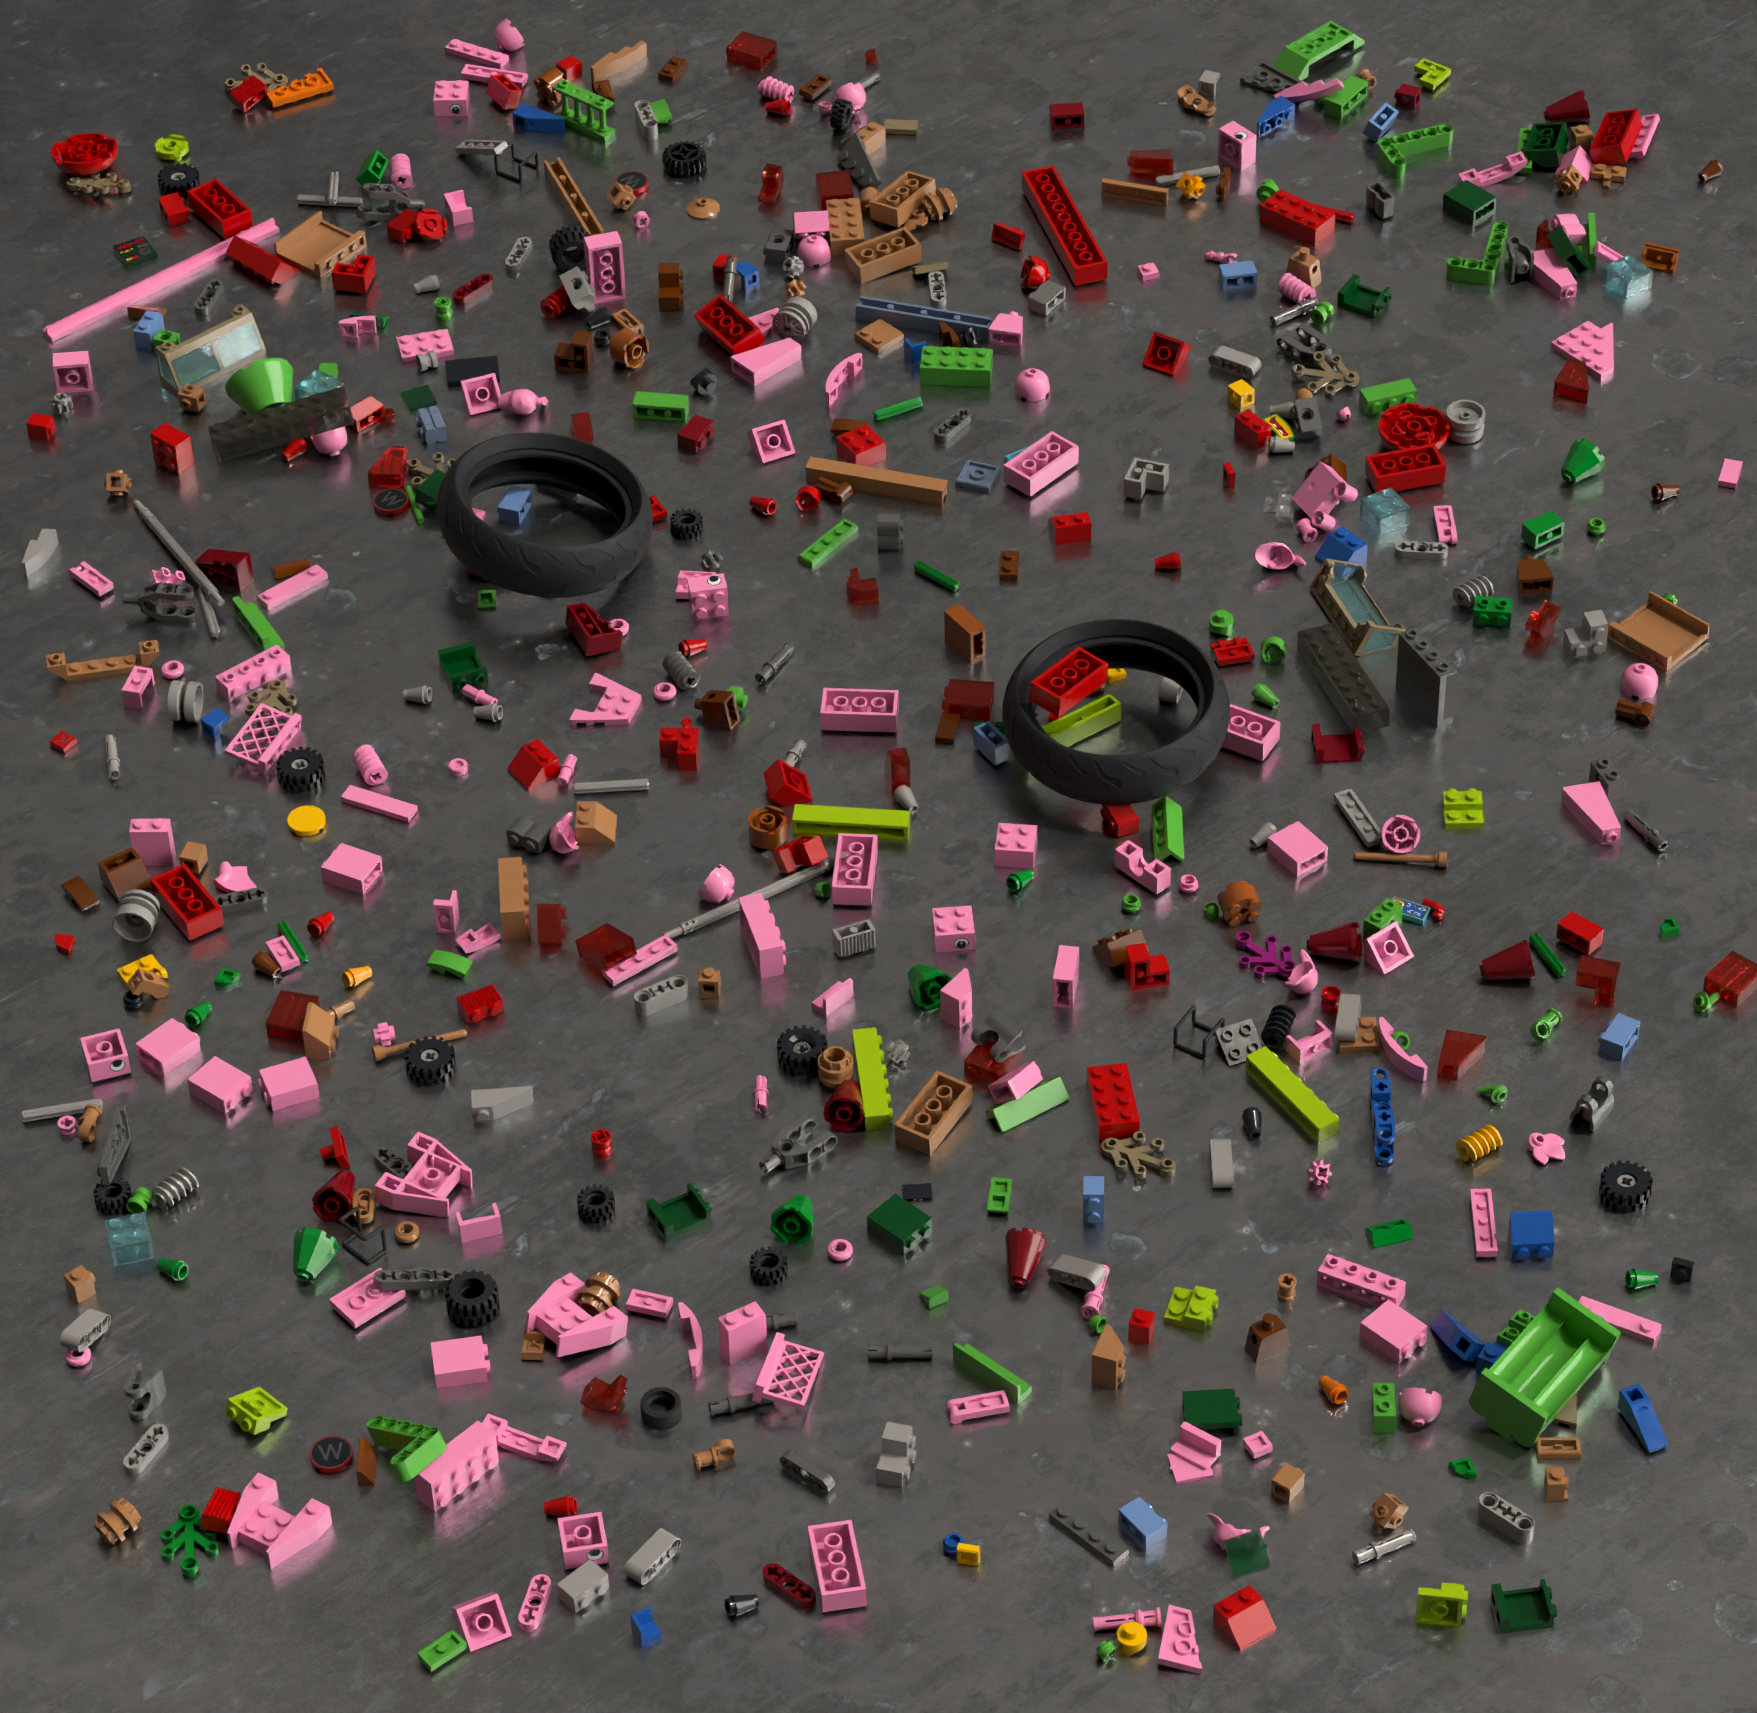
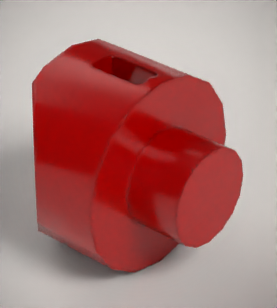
M813 486L801 487L797 492L796 507L800 511L818 508L821 494Z

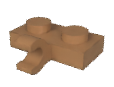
M1593 164L1591 178L1604 180L1602 187H1610L1611 181H1625L1627 168Z

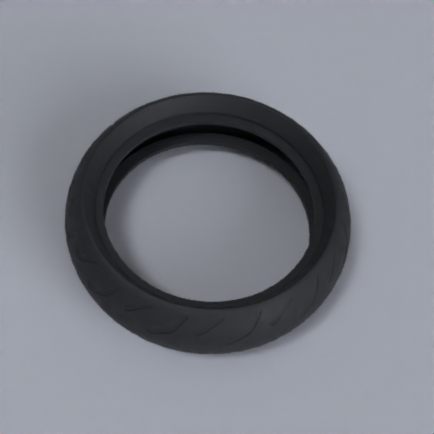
M514 433L494 437L473 446L463 453L448 469L437 496L439 528L446 544L456 558L474 574L494 585L513 592L537 597L566 598L583 596L604 590L625 578L642 560L649 546L653 531V514L649 497L631 469L621 460L595 445L557 434ZM535 484L573 491L600 504L616 517L620 529L610 538L589 544L566 546L535 543L508 535L488 525L475 515L469 502L478 493L499 486Z
M1105 619L1085 622L1063 629L1049 636L1029 651L1017 665L1007 684L1003 699L1002 719L1005 735L1013 754L1024 769L1040 783L1059 794L1079 801L1103 805H1127L1147 802L1171 794L1189 784L1205 771L1217 756L1226 737L1230 720V702L1228 691L1219 669L1205 651L1187 637L1174 630L1150 622L1130 619ZM1081 647L1108 663V669L1147 671L1173 680L1190 695L1198 711L1186 731L1167 745L1146 752L1127 755L1092 754L1066 747L1044 731L1035 716L1038 705L1029 700L1030 682L1074 649Z

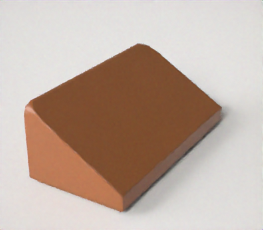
M140 305L127 307L128 317L138 319L142 318L146 310L162 313L163 317L167 312L166 309Z
M301 558L271 566L270 568L277 580L305 571L310 568V561L307 558Z
M364 1438L359 1439L356 1468L357 1481L359 1485H375L378 1452Z

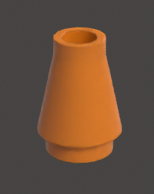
M1323 1376L1319 1380V1386L1332 1403L1342 1404L1346 1401L1349 1392L1345 1385L1328 1376Z

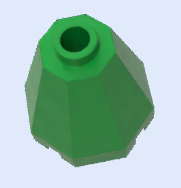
M1586 439L1576 440L1571 445L1561 468L1562 478L1568 483H1576L1601 471L1605 467L1604 455H1599V448Z
M922 964L912 966L907 975L914 1002L929 1011L940 1007V990L952 978L933 967Z
M797 1194L773 1211L771 1215V1231L781 1242L788 1243V1240L795 1241L794 1245H800L811 1238L814 1217L812 1201L807 1196Z
M304 1227L302 1231L298 1229L295 1233L293 1271L301 1281L314 1279L338 1251L339 1247L336 1239L332 1236L328 1239L326 1237L327 1233L323 1230Z

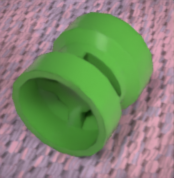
M448 297L436 298L434 301L436 318L441 321L451 319L453 316L451 299Z
M1323 301L1311 310L1310 317L1316 324H1323L1334 314V308L1329 302Z
M136 1187L132 1197L126 1203L127 1210L133 1215L143 1216L147 1210V1205L153 1200V1194L144 1187Z

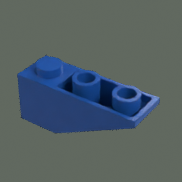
M1283 96L1269 102L1257 122V137L1295 118V104Z
M523 103L512 113L513 126L527 132H565L564 118Z
M1441 1309L1430 1327L1462 1359L1477 1363V1357L1486 1343Z
M1640 1384L1621 1389L1619 1392L1618 1408L1648 1453L1668 1447L1669 1444L1651 1401Z

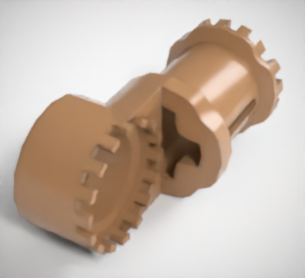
M95 1104L86 1105L83 1116L78 1119V1125L81 1127L79 1128L81 1131L78 1132L80 1134L78 1135L80 1141L92 1142L94 1139L95 1122L102 1115L101 1108L96 1107Z
M730 1439L718 1441L714 1447H710L707 1451L699 1453L694 1451L692 1452V1457L694 1458L693 1461H696L694 1462L695 1469L700 1470L701 1467L710 1465L718 1466V1462L730 1460V1457L733 1458L736 1451Z

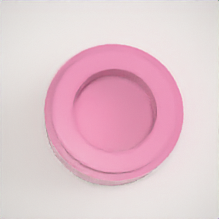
M456 758L449 762L450 774L462 776L467 773L468 764L466 760Z

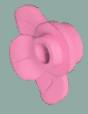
M1532 1133L1529 1136L1528 1146L1533 1151L1534 1158L1541 1164L1545 1165L1549 1158L1556 1160L1565 1159V1152L1562 1148L1565 1141L1560 1136L1551 1133L1545 1135Z

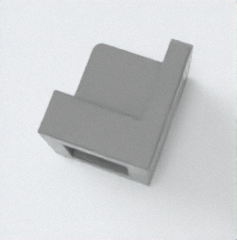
M1205 70L1198 81V94L1214 97L1216 94V82L1220 77V73Z

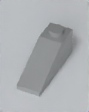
M532 1086L471 1090L473 1122L494 1121L534 1103Z

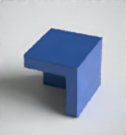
M746 260L736 266V271L741 276V287L744 290L759 284V270Z
M904 338V355L911 364L921 361L922 348L927 346L925 341L912 344L908 338Z
M216 708L200 719L202 733L217 741L221 738L219 726L229 720V715Z
M651 1607L630 1615L632 1633L641 1647L662 1639L661 1632L653 1621Z

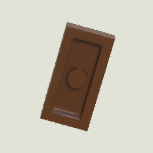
M672 56L659 71L658 79L674 82L687 66V60Z
M817 74L799 89V95L813 100L832 85V79Z
M1001 551L999 580L1018 581L1019 551Z

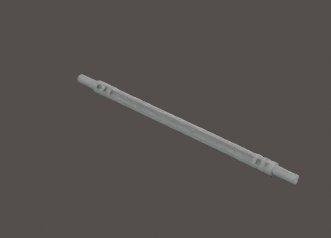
M135 500L133 505L139 511L141 518L210 598H213L219 606H222L225 601L218 594L216 587L151 511L144 507L139 500Z
M849 852L842 854L841 860L849 857ZM830 857L820 865L810 866L744 896L762 893L764 899L834 869L835 858ZM739 898L679 924V927L662 935H667L670 939L680 934L685 935L739 911Z

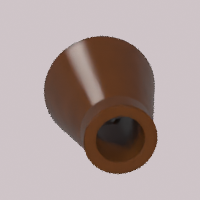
M1718 160L1710 161L1698 174L1699 180L1705 182L1720 175L1723 171L1722 164Z
M1657 483L1651 488L1652 498L1658 501L1679 495L1680 493L1678 485Z
M259 951L252 959L251 963L255 969L273 978H276L281 972V968L277 966L266 952Z

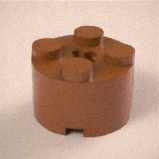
M552 67L533 81L538 91L537 97L539 100L547 101L551 107L561 102V93L552 90L555 84L562 79L564 80L562 77L564 74L559 69Z
M627 328L619 331L609 340L611 359L626 367L638 368L645 361V353L649 352L648 339Z
M765 806V809L759 810L758 807L749 814L748 830L750 844L772 851L786 841L787 819L782 809L775 806Z
M1247 881L1230 883L1226 886V890L1223 893L1220 891L1217 896L1223 916L1230 926H1237L1240 922L1244 921L1254 922L1258 920L1262 904L1252 883L1251 885Z

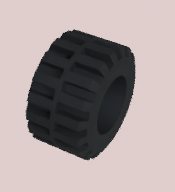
M572 225L556 230V234H552V239L549 240V249L555 266L557 268L560 267L563 271L565 269L569 271L576 266L581 268V270L584 269L586 265L584 237L590 236L588 231L586 232L584 228L580 229L579 226L573 227ZM570 247H577V248L574 249V250H570V251H567V250H566V249H568V248H570Z
M471 1270V1272L463 1271L462 1274L454 1275V1279L451 1278L448 1281L449 1284H446L447 1313L453 1321L456 1320L457 1324L463 1323L464 1326L468 1327L469 1325H473V1327L478 1326L480 1323L483 1325L486 1324L487 1320L491 1321L493 1315H497L500 1306L498 1286L490 1274L485 1275V1272H476V1270Z

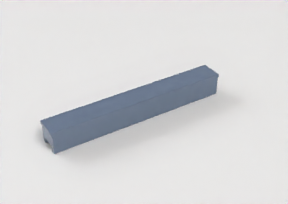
M860 296V302L856 304L855 320L875 322L878 319H882L891 326L938 334L939 322L943 321L954 330L958 337L962 335V330L973 327L974 331H979L980 341H989V327L992 324L991 317Z

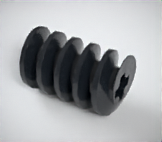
M1281 1004L1272 1008L1261 1033V1039L1268 1047L1281 1049L1285 1045L1286 1036L1289 1035V1031L1296 1018L1295 1011L1291 1007Z

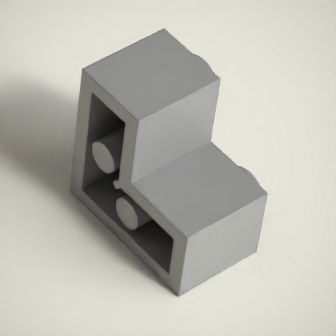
M1134 458L1124 478V496L1141 499L1146 489L1164 492L1169 482V464Z
M1602 610L1584 612L1582 627L1564 630L1563 645L1570 658L1606 652L1609 623Z
M887 1422L881 1438L882 1453L876 1468L877 1483L902 1487L904 1480L909 1479L910 1462L914 1463L916 1450H913L916 1436H913L912 1426Z

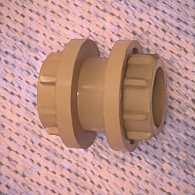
M941 187L935 190L936 195L933 196L931 193H928L921 201V207L928 213L929 220L934 221L937 219L940 221L943 219V213L950 216L957 208V201L952 191Z
M832 1046L819 1055L818 1077L824 1085L831 1089H837L842 1081L853 1079V1057L850 1052L842 1047Z
M597 1272L595 1275H590L585 1282L587 1287L581 1288L578 1293V1304L593 1317L611 1308L613 1306L611 1302H616L620 1297L619 1282L605 1272Z
M120 1498L118 1501L114 1499L108 1504L111 1510L107 1513L100 1510L96 1514L97 1519L93 1524L100 1536L112 1545L117 1541L122 1543L126 1539L123 1533L128 1529L135 1532L138 1529L137 1523L140 1522L141 1516L125 1498Z

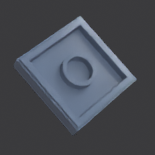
M967 460L955 481V486L990 493L1001 473V467Z

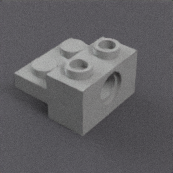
M576 266L559 276L572 304L578 310L583 307L589 312L596 310L593 305L596 300L593 295L595 290L591 284H588L587 280L589 277L585 270L581 271Z

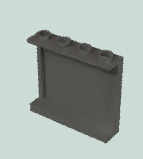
M1416 628L1399 633L1396 685L1436 728L1453 722V716L1444 707L1446 677L1456 674L1457 671Z

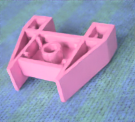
M417 1132L407 1144L408 1162L415 1164V1166L404 1179L385 1172L375 1184V1202L393 1210L448 1218L449 1199L446 1197L457 1183L472 1188V1170L439 1141Z
M572 1273L556 1280L527 1311L525 1332L528 1333L535 1328L557 1344V1357L611 1345L624 1338L627 1331L628 1316L615 1306L594 1317L578 1306V1293L581 1288L585 1287V1283Z
M258 1472L244 1489L227 1535L230 1550L233 1551L239 1543H242L267 1556L268 1568L273 1569L318 1540L332 1524L329 1506L313 1498L310 1499L296 1517L273 1506L274 1502L279 1498L276 1481Z

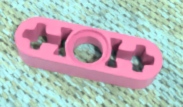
M536 1575L530 1582L518 1615L519 1627L523 1631L531 1632L539 1626L552 1589L551 1580L547 1575ZM541 1584H545V1585H542V1587H541V1589H540V1592H538V1587H539ZM532 1600L541 1601L538 1606H531L529 1604ZM529 1613L532 1614V1619L529 1622H525L529 1619Z

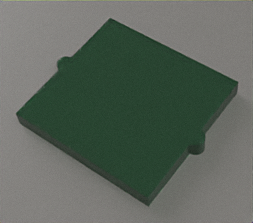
M428 385L413 387L412 389L400 392L410 412L438 405Z
M1259 1528L1223 1540L1228 1555L1226 1559L1230 1562L1233 1576L1270 1564L1266 1551L1267 1545L1264 1544Z

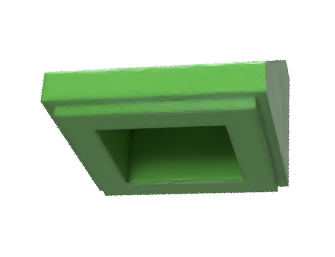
M320 363L318 384L336 383L338 375L336 363Z
M477 590V608H496V590Z
M939 1285L920 1292V1296L929 1309L948 1301V1291Z

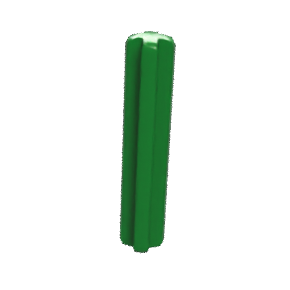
M916 397L873 412V416L876 421L920 408L923 406L922 399Z
M917 561L914 564L915 571L952 591L959 589L960 583L957 580L922 561Z
M284 920L278 922V931L282 936L284 935L299 958L300 963L307 962L308 954L288 923Z
M1538 933L1531 934L1529 941L1557 977L1564 976L1565 967Z

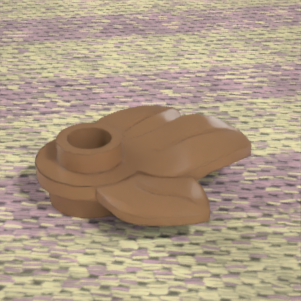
M917 209L913 211V216L903 223L905 224L904 227L912 231L917 226L922 227L926 225L929 216L925 209Z

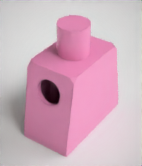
M1011 311L1009 314H998L989 327V343L1021 347L1023 317L1018 316V313L1015 311Z

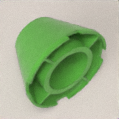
M282 358L258 360L252 362V366L245 370L240 368L228 379L225 386L228 397L255 422L271 424L283 419L290 413L292 406L293 368L287 360Z

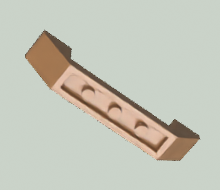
M158 640L139 642L140 654L66 664L65 653L46 655L47 670L67 681L131 673L134 666L147 668L159 656Z

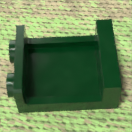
M1353 274L1338 291L1337 306L1374 319L1382 312L1385 305L1390 303L1392 299V294H1390L1391 287L1387 286L1381 292L1360 285V276Z
M473 641L438 650L439 665L452 692L462 690L466 684L473 687L488 683L487 669L482 666L476 654V646Z
M691 1183L687 1184L686 1193L661 1204H658L654 1198L646 1201L647 1215L666 1242L711 1223V1206L702 1199L699 1189H695Z
M1234 1388L1182 1391V1409L1185 1422L1199 1429L1233 1428L1234 1435H1238L1239 1427H1242V1414L1237 1412V1410H1240V1399L1235 1397Z
M1540 1579L1539 1587L1502 1591L1500 1583L1491 1585L1490 1599L1500 1634L1553 1627L1554 1618H1557V1608L1551 1602V1587H1547L1545 1579Z

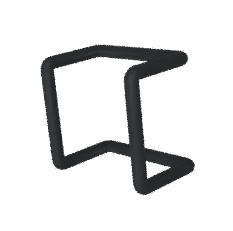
M510 142L503 152L511 146L512 158L521 162L518 165L519 178L498 170V156H494L495 172L517 182H522L521 167L526 164L537 169L539 167L538 152L535 151L525 160L515 157L514 143ZM535 156V164L528 162Z
M1193 1005L1174 1027V1046L1198 1057L1205 1058L1207 1041L1220 1025L1221 1028L1225 1027V1019L1221 1018L1213 1028L1196 1021V1006ZM1191 1013L1194 1025L1210 1031L1203 1040L1202 1053L1177 1043L1178 1029Z
M354 1207L339 1218V1223L353 1233L342 1242V1246L365 1264H371L386 1253L387 1245L383 1226L378 1227L366 1237L360 1234L362 1226L359 1207ZM354 1212H356L358 1231L343 1221ZM381 1231L383 1250L369 1260L347 1245L356 1236L363 1241H367Z

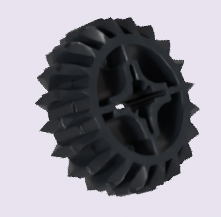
M688 140L686 142L681 141L680 143L674 142V145L670 144L669 147L665 148L662 155V163L665 170L669 171L670 174L674 173L675 176L695 175V173H700L701 170H704L707 163V153L703 146H700L699 143L695 144L694 141L691 143Z

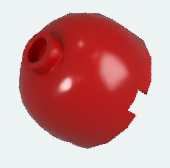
M1029 255L1030 259H1025L1022 266L1020 278H1023V283L1020 282V286L1027 290H1037L1041 284L1050 279V272H1048V266L1043 259Z

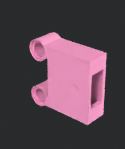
M1320 461L1292 499L1311 518L1314 526L1329 532L1336 523L1335 518L1328 515L1335 505H1338L1340 499L1347 503L1354 502L1358 492L1355 488L1348 485L1332 467Z

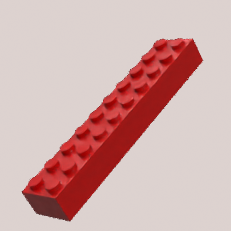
M1054 165L1023 171L1022 190L1074 285L1107 279L1108 262Z

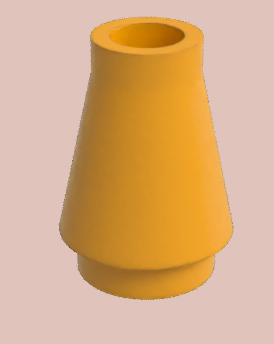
M368 965L346 969L342 973L341 978L346 987L354 988L371 977L372 970Z

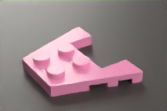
M595 673L589 683V687L592 690L605 692L594 712L575 709L569 719V724L577 726V723L594 725V723L605 722V725H629L642 701V695Z

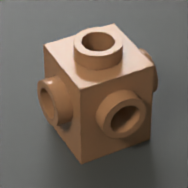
M1572 164L1558 172V177L1554 183L1566 195L1569 192H1575L1580 187L1579 184L1583 176Z
M615 182L606 193L614 207L617 209L622 208L626 211L636 199L630 186L626 184L623 186L618 182Z
M185 384L177 394L180 408L199 412L207 402L205 388Z
M113 470L112 473H107V478L104 479L106 491L112 493V496H123V493H128V489L131 488V478H128V475L123 473V470ZM118 481H121V487H117Z
M1383 1493L1373 1503L1369 1515L1375 1519L1374 1523L1380 1528L1395 1529L1402 1523L1403 1516L1409 1507L1394 1494Z

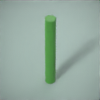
M409 485L405 486L404 490L408 494L416 520L419 524H422L424 518L418 503L415 501L412 488Z

